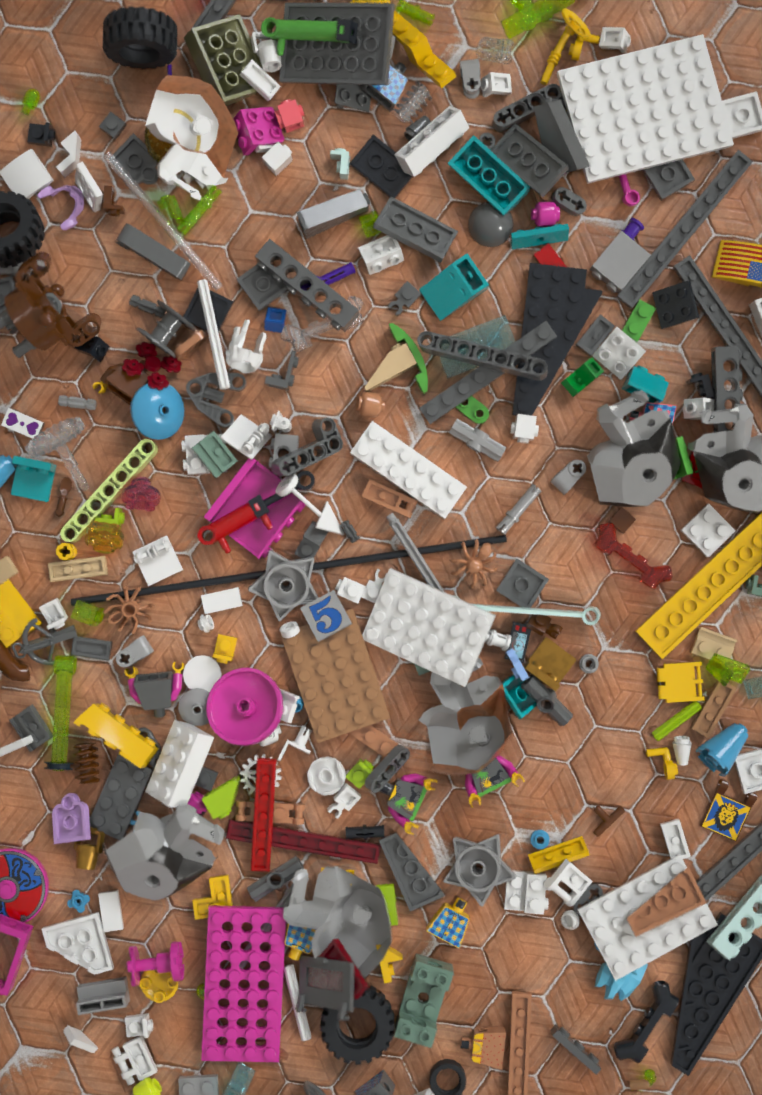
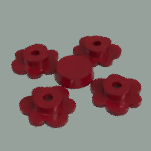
M142 342L136 345L135 350L138 352V356L146 359L144 365L138 363L136 359H125L122 370L126 371V374L131 377L135 376V374L141 375L144 367L148 371L153 372L151 376L147 377L148 386L151 389L161 391L169 386V382L166 380L165 375H161L157 371L163 368L168 373H179L182 362L178 361L176 357L173 358L171 356L163 357L160 362L157 357H154L157 355L156 346L152 343Z

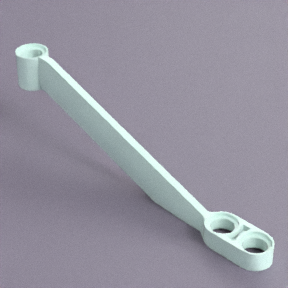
M472 604L492 612L582 618L583 622L587 625L596 624L601 616L599 609L594 606H589L582 612ZM588 611H594L596 613V619L592 621L589 620L586 617V613Z

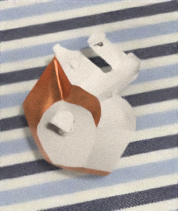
M167 75L156 89L145 125L157 139L173 144L157 165L158 177L164 183L176 185L191 193L192 198L200 201L201 195L199 191L178 179L176 174L181 170L185 171L205 185L215 186L226 183L228 178H224L238 131L224 101L211 84L197 78Z

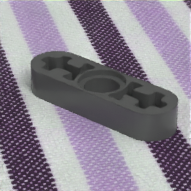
M402 745L395 746L366 778L365 787L373 793L379 792L407 762L410 751Z

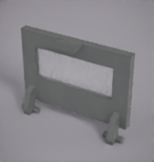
M301 955L299 996L296 1012H306L307 1009L304 1008V1004L339 1010L338 1020H349L346 1012H353L354 963L323 957H316L314 959V956Z

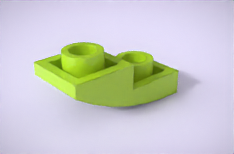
M394 884L375 885L381 889L385 897L391 926L398 925Z

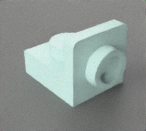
M342 148L330 150L332 160H341L337 161L336 170L337 173H340V179L348 180L350 153Z

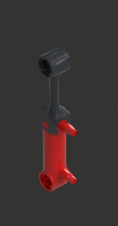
M301 471L297 474L298 483L295 486L296 490L309 491L314 488L316 480L311 472ZM303 476L310 477L311 482L309 485H301L300 480ZM275 493L263 500L262 496L258 495L249 500L248 503L216 521L201 527L197 534L198 540L202 544L210 546L218 541L221 548L228 554L231 550L225 537L256 519H261L267 530L272 529L273 526L267 515L271 513L268 506L284 497L278 496ZM208 530L213 533L210 541H206L203 537L204 533Z

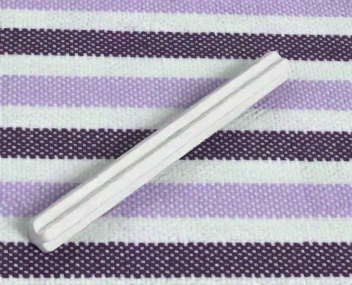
M206 279L197 281L219 388L225 390L230 388L208 282Z

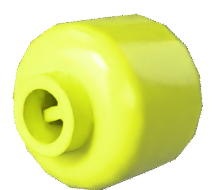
M149 1077L133 1087V1095H161L162 1091L160 1083L155 1078L151 1079Z

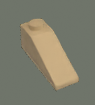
M398 343L391 347L392 351L387 354L364 387L366 392L417 366V362L406 343L403 345Z

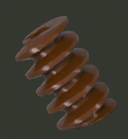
M95 742L80 743L73 746V748L79 749L78 752L74 753V756L79 757L78 760L74 761L75 764L80 765V767L74 769V771L80 772V775L75 776V779L81 780L79 784L100 781V778L94 777L100 773L99 770L94 769L99 766V763L94 761L99 758V755L93 754L98 751V747L93 746L96 744Z

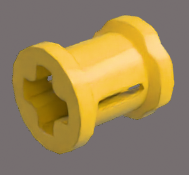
M61 543L56 548V554L62 560H72L77 555V549L73 544ZM63 550H70V554L63 553Z

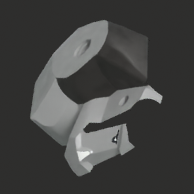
M734 404L733 409L718 411L708 409L700 412L702 423L733 422L735 424L733 431L704 434L694 442L688 443V449L694 453L704 496L713 502L732 509L752 513L761 511L762 435L751 437L753 413L746 404Z

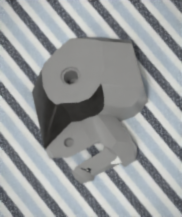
M642 390L631 393L630 397L609 406L606 403L597 409L596 419L610 439L596 445L587 455L600 505L620 507L649 506L671 485L681 463L673 426L667 410H652L630 421L628 424L623 421V416L644 405L649 400L647 394Z
M184 804L176 808L166 824L152 814L140 812L131 833L107 850L103 843L102 847L111 869L125 892L150 900H160L171 896L211 869L214 861L217 859L211 850L193 839H188L189 835L195 834L220 845L223 840L224 830L218 824H213L197 814L196 808L189 804Z

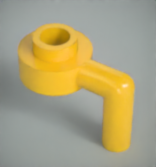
M591 34L586 39L577 35L575 44L571 43L568 54L572 55L571 60L579 61L583 41L599 44L600 36Z
M669 748L646 749L647 757L663 755L666 780L675 779V775H678V767L671 760Z

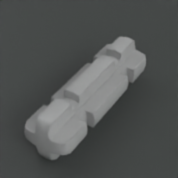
M60 395L58 399V405L65 407L68 405L73 408L95 410L97 405L94 399L86 400L85 398L71 396L68 398L64 395Z

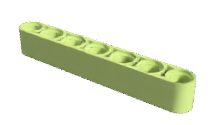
M143 439L64 525L60 532L61 538L64 541L74 543L81 539L95 523V518H99L154 458L158 452L157 444L150 439ZM148 443L152 444V451L145 453L144 446ZM133 458H138L140 463L137 467L133 468L131 461ZM121 472H125L127 475L126 480L123 482L118 480V475ZM108 486H112L114 489L111 496H107L105 493ZM99 500L101 503L100 509L95 511L93 509V503L94 501ZM85 514L88 517V521L82 525L80 517ZM69 529L75 531V536L72 539L67 537Z

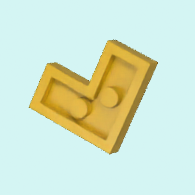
M229 874L209 877L211 896L192 900L195 920L208 918L209 905L233 906Z

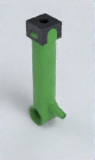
M269 17L261 25V31L266 37L278 41V56H283L285 40L332 41L343 44H356L358 29L357 23L344 19H338V21L281 20ZM276 26L275 31L272 33L273 27Z

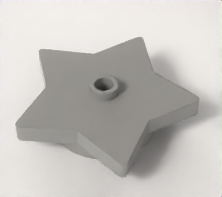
M270 549L268 551L265 573L248 587V591L269 600L278 621H281L294 607L308 604L319 598L310 582L314 557L289 560ZM289 581L290 583L288 586H284L282 582Z
M499 834L478 843L459 837L453 838L456 862L445 877L444 883L468 889L482 907L494 886L516 879L517 875L501 858ZM477 863L483 866L482 870L476 868Z

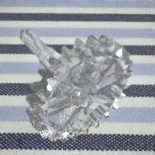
M77 416L75 418H67L58 424H53L50 428H46L45 431L34 436V439L29 440L25 450L33 458L35 456H43L47 452L49 454L55 449L67 469L71 471L82 491H86L90 488L89 484L66 445L67 442H71V439L76 438V435L84 430L85 425L82 419Z

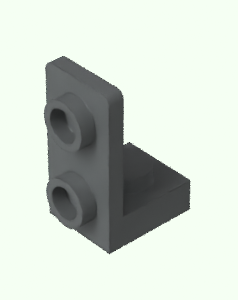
M292 350L285 380L280 375L271 374V377L266 376V386L287 391L289 386L293 387L295 375H292L293 368H297L299 362L296 351Z

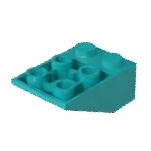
M467 253L445 268L420 288L419 291L438 319L442 321L486 291L489 284Z

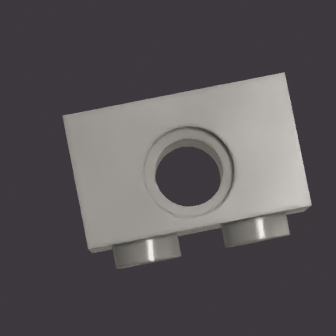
M275 433V438L271 439V449L274 450L273 457L269 459V468H271L273 461L279 458L281 450L286 449L290 453L299 448V436Z

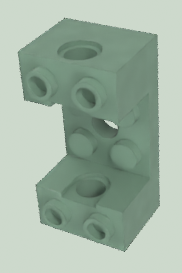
M415 954L395 1021L394 1037L432 1048L437 1032L436 1022L445 991H449L453 978V964ZM421 992H425L429 995L427 1001L422 1002L418 999V995Z

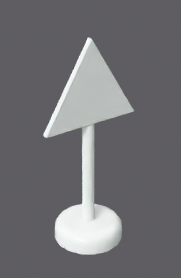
M295 473L286 476L278 484L275 491L278 496L284 497L292 492L319 516L315 528L345 535L328 501L325 503L322 512H320L295 489L298 483V476Z

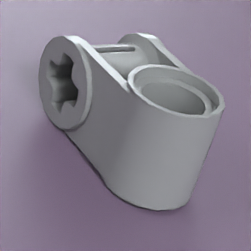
M479 59L460 61V75L464 95L469 99H474L480 94Z
M581 460L569 462L550 482L565 495L586 472L585 463ZM573 464L580 465V472H573Z
M143 635L121 650L116 656V662L121 667H129L153 653L154 650ZM123 654L130 656L128 659L129 663L122 662Z

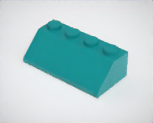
M474 135L447 163L503 216L515 208L529 192L530 186Z

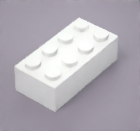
M174 720L145 792L168 807L177 808L178 806L188 804L214 737L194 725Z

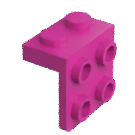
M272 107L241 109L233 118L238 131V144L243 155H250L258 145H270L284 141L282 130Z

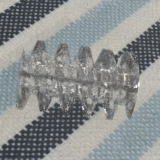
M419 81L415 82L416 85L411 86V91L406 92V97L401 98V103L396 104V109H392L393 115L402 123L408 122L412 124L413 121L410 117H418L415 111H423L420 105L427 107L428 104L425 99L432 101L429 90Z

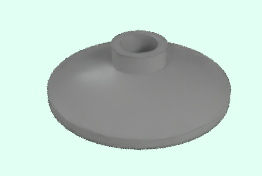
M196 688L183 694L179 701L178 710L185 722L194 726H202L209 723L206 706L210 692ZM194 707H199L201 711L195 712Z

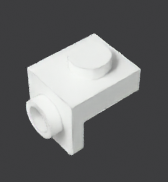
M58 598L39 607L48 623L46 626L48 630L53 627L56 630L65 625L64 621H66L68 616Z

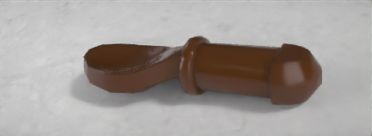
M64 477L60 482L61 496H58L59 500L55 510V514L58 517L64 514L66 500H68L66 495L72 489V480L69 477Z

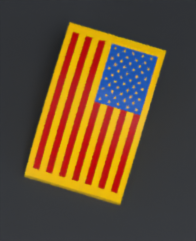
M721 240L712 278L744 286L752 285L762 288V245Z

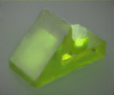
M714 653L706 665V670L726 687L730 680L742 684L750 672V665Z

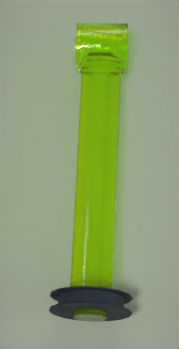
M56 655L53 668L54 674H57L52 757L50 762H44L47 764V767H44V769L64 771L73 769L70 768V764L73 763L67 762L72 675L76 673L77 658L76 656Z

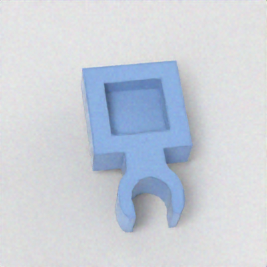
M514 649L506 651L514 665V668L511 670L516 679L521 678L523 681L529 678Z

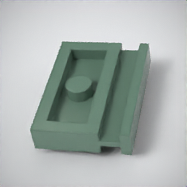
M215 431L191 448L215 479L238 461Z

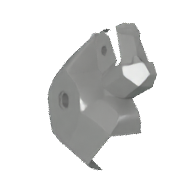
M327 866L318 874L313 901H306L304 898L308 872L306 869L296 871L292 880L294 886L289 904L284 907L283 918L290 926L316 929L312 940L314 959L322 954L333 939L339 938L363 978H365L382 961L392 943L389 911L381 889L337 866ZM380 944L381 947L377 950L376 945Z

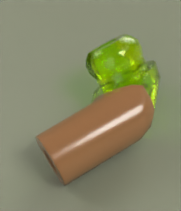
M648 1069L645 1071L643 1079L630 1080V1089H648L656 1082L657 1076H655V1071Z

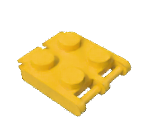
M702 662L663 664V668H657V682H664V685H658L659 699H665L666 703L703 701L704 696H702L701 685L703 679H701L700 671ZM694 666H696V670H697V679H695V668H694ZM696 684H698V696H696Z

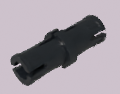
M363 824L362 827L345 828L346 839L363 838V840H367V838H384V825L367 826V824Z

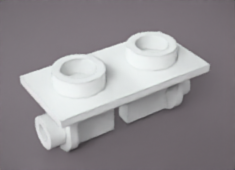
M280 411L277 412V415L273 414L270 425L274 433L277 430L289 432L292 429L289 419L282 417Z

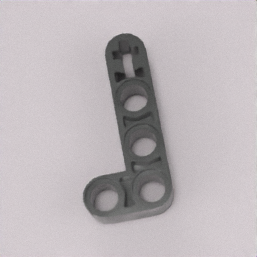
M549 84L498 110L492 122L494 130L502 133L509 130L514 123L519 125L534 117L535 111L531 102L537 101L541 105V100L550 98L548 96L550 92L555 93L557 96L552 98V101L561 100L567 113L560 86ZM514 110H521L523 115H516Z
M127 223L123 226L115 240L121 247L129 251L132 250L182 281L191 265L190 262Z
M329 417L316 419L312 423V430L316 441L274 460L271 465L273 474L276 476H288L339 452L343 447V442L334 420ZM323 423L325 424V430L322 428ZM330 440L332 441V444H333V445H332V448H330V446H329ZM314 448L317 450L316 456L313 453ZM298 455L301 457L300 464L297 461Z

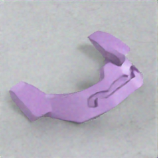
M64 185L53 189L51 186L45 187L37 194L39 199L50 195L53 197L62 190L70 192L69 195L75 199V208L70 217L60 227L62 230L75 227L78 223L76 217L84 209V196L81 190L71 185Z

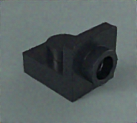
M46 122L45 125L29 123L27 142L32 145L52 147L56 131L51 123Z
M94 336L83 345L74 349L102 362L109 349V345L100 337Z
M701 372L691 375L687 385L698 382L697 391L700 397L710 399L714 397L709 374L702 375Z

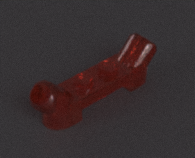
M607 523L598 526L599 538L595 541L594 546L607 556L611 555L613 551L642 572L638 579L653 590L660 583L670 582L672 579V569L669 565L650 567L647 564V559L640 554L636 556L631 552L633 549L625 543L621 545L617 541L615 524Z

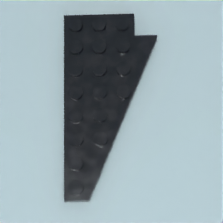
M536 263L529 264L521 338L545 321L553 329L557 338L531 355V357L539 358L546 362L548 375L544 380L537 381L516 375L512 409L513 416L517 414L533 415L602 295L601 290L585 289L587 269ZM519 363L517 368H523L525 366V363ZM537 366L533 371L535 373H542L544 368Z
M721 912L715 919L718 924L717 926L691 939L689 943L671 1057V1065L687 1076L690 1075L762 960V938L754 933H751L752 937L747 943L741 945L738 955L730 960L723 958L706 942L727 917ZM733 932L728 936L729 942H732L735 938Z

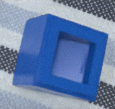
M268 307L265 318V330L283 333L287 310Z

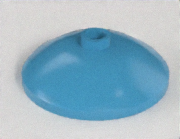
M147 383L135 393L131 402V418L137 430L144 436L156 440L166 439L174 435L183 423L184 403L178 391L171 385L159 391L151 389ZM163 407L166 409L165 413L162 412Z

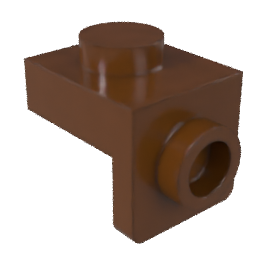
M104 185V191H101L103 194L102 203L104 211L110 216L125 214L123 206L114 205V188Z

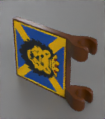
M720 779L700 826L736 842L748 814L757 800V795L754 792L746 794L744 803L728 797L724 793L727 791L729 783L726 780Z

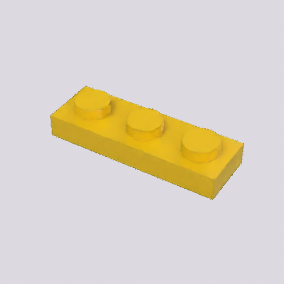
M580 836L528 854L534 874L560 866L565 859L572 862L589 856V851L583 837Z

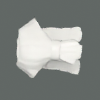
M245 320L242 328L238 326L234 328L229 350L225 352L227 364L232 369H236L243 374L255 372L260 367L263 361V346L266 341V333L262 332L256 340L254 352L242 348L250 320Z

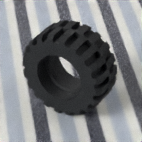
M142 6L121 7L117 11H111L103 21L102 48L109 59L125 67L129 66L134 69L164 67L166 64L169 65L177 56V25L169 15L166 16L164 12H158L153 8L147 9Z
M0 191V225L11 221L19 222V225L13 233L0 238L1 268H8L10 265L16 267L19 263L27 261L29 257L36 254V250L41 248V241L45 237L44 224L33 203L28 198H25L24 195L19 193L16 195L15 192L11 191L7 193Z
M373 986L367 988L358 999L353 1001V1008L365 1009L375 1017V1030L365 1038L354 1039L345 1035L339 1026V1010L323 1007L320 1023L322 1040L326 1043L327 1050L334 1052L335 1058L338 1060L340 1057L344 1058V1063L350 1064V1061H355V1065H361V1061L366 1060V1063H370L373 1057L378 1059L382 1056L383 1050L387 1051L389 1042L393 1039L394 1013L391 1009V1004L389 1000L385 999V995L381 991L378 993Z

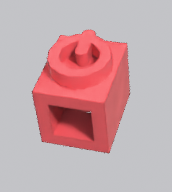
M290 99L284 100L277 106L278 110L274 112L280 129L285 128L286 133L304 127L302 116L305 115L301 104L297 105L295 99L292 101Z

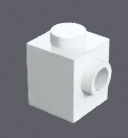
M684 399V419L700 420V412L708 409L714 411V399Z
M517 414L510 433L513 434V439H517L518 443L528 444L534 437H537L539 425H536L537 416Z

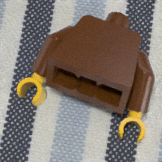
M122 363L110 366L100 378L101 381L93 384V389H97L101 385L99 394L105 393L106 389H108L131 405L138 389L148 383L147 377L149 374L146 373L148 370L144 367L141 375L135 374V376L131 377L126 374V371L122 370Z

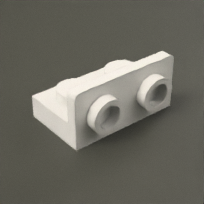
M388 235L358 247L369 275L404 261L402 249L398 241Z

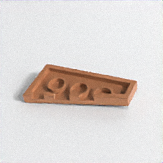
M687 867L626 919L636 937L706 904V901L689 867Z

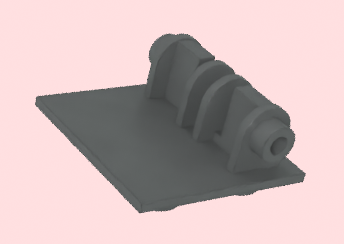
M336 84L334 103L336 108L343 109L346 106L369 113L371 96L362 90L364 85Z

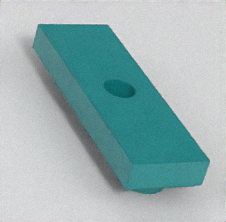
M555 224L551 227H536L526 231L517 230L511 233V248L513 250L568 241L569 226L568 224Z

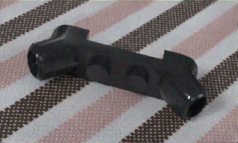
M656 981L652 984L655 1001L651 1007L645 1010L641 1023L634 1027L632 1037L614 1043L617 1059H631L637 1064L640 1063L649 1051L644 1042L663 1013L671 1017L678 1005L679 998L671 994L669 983L666 981Z

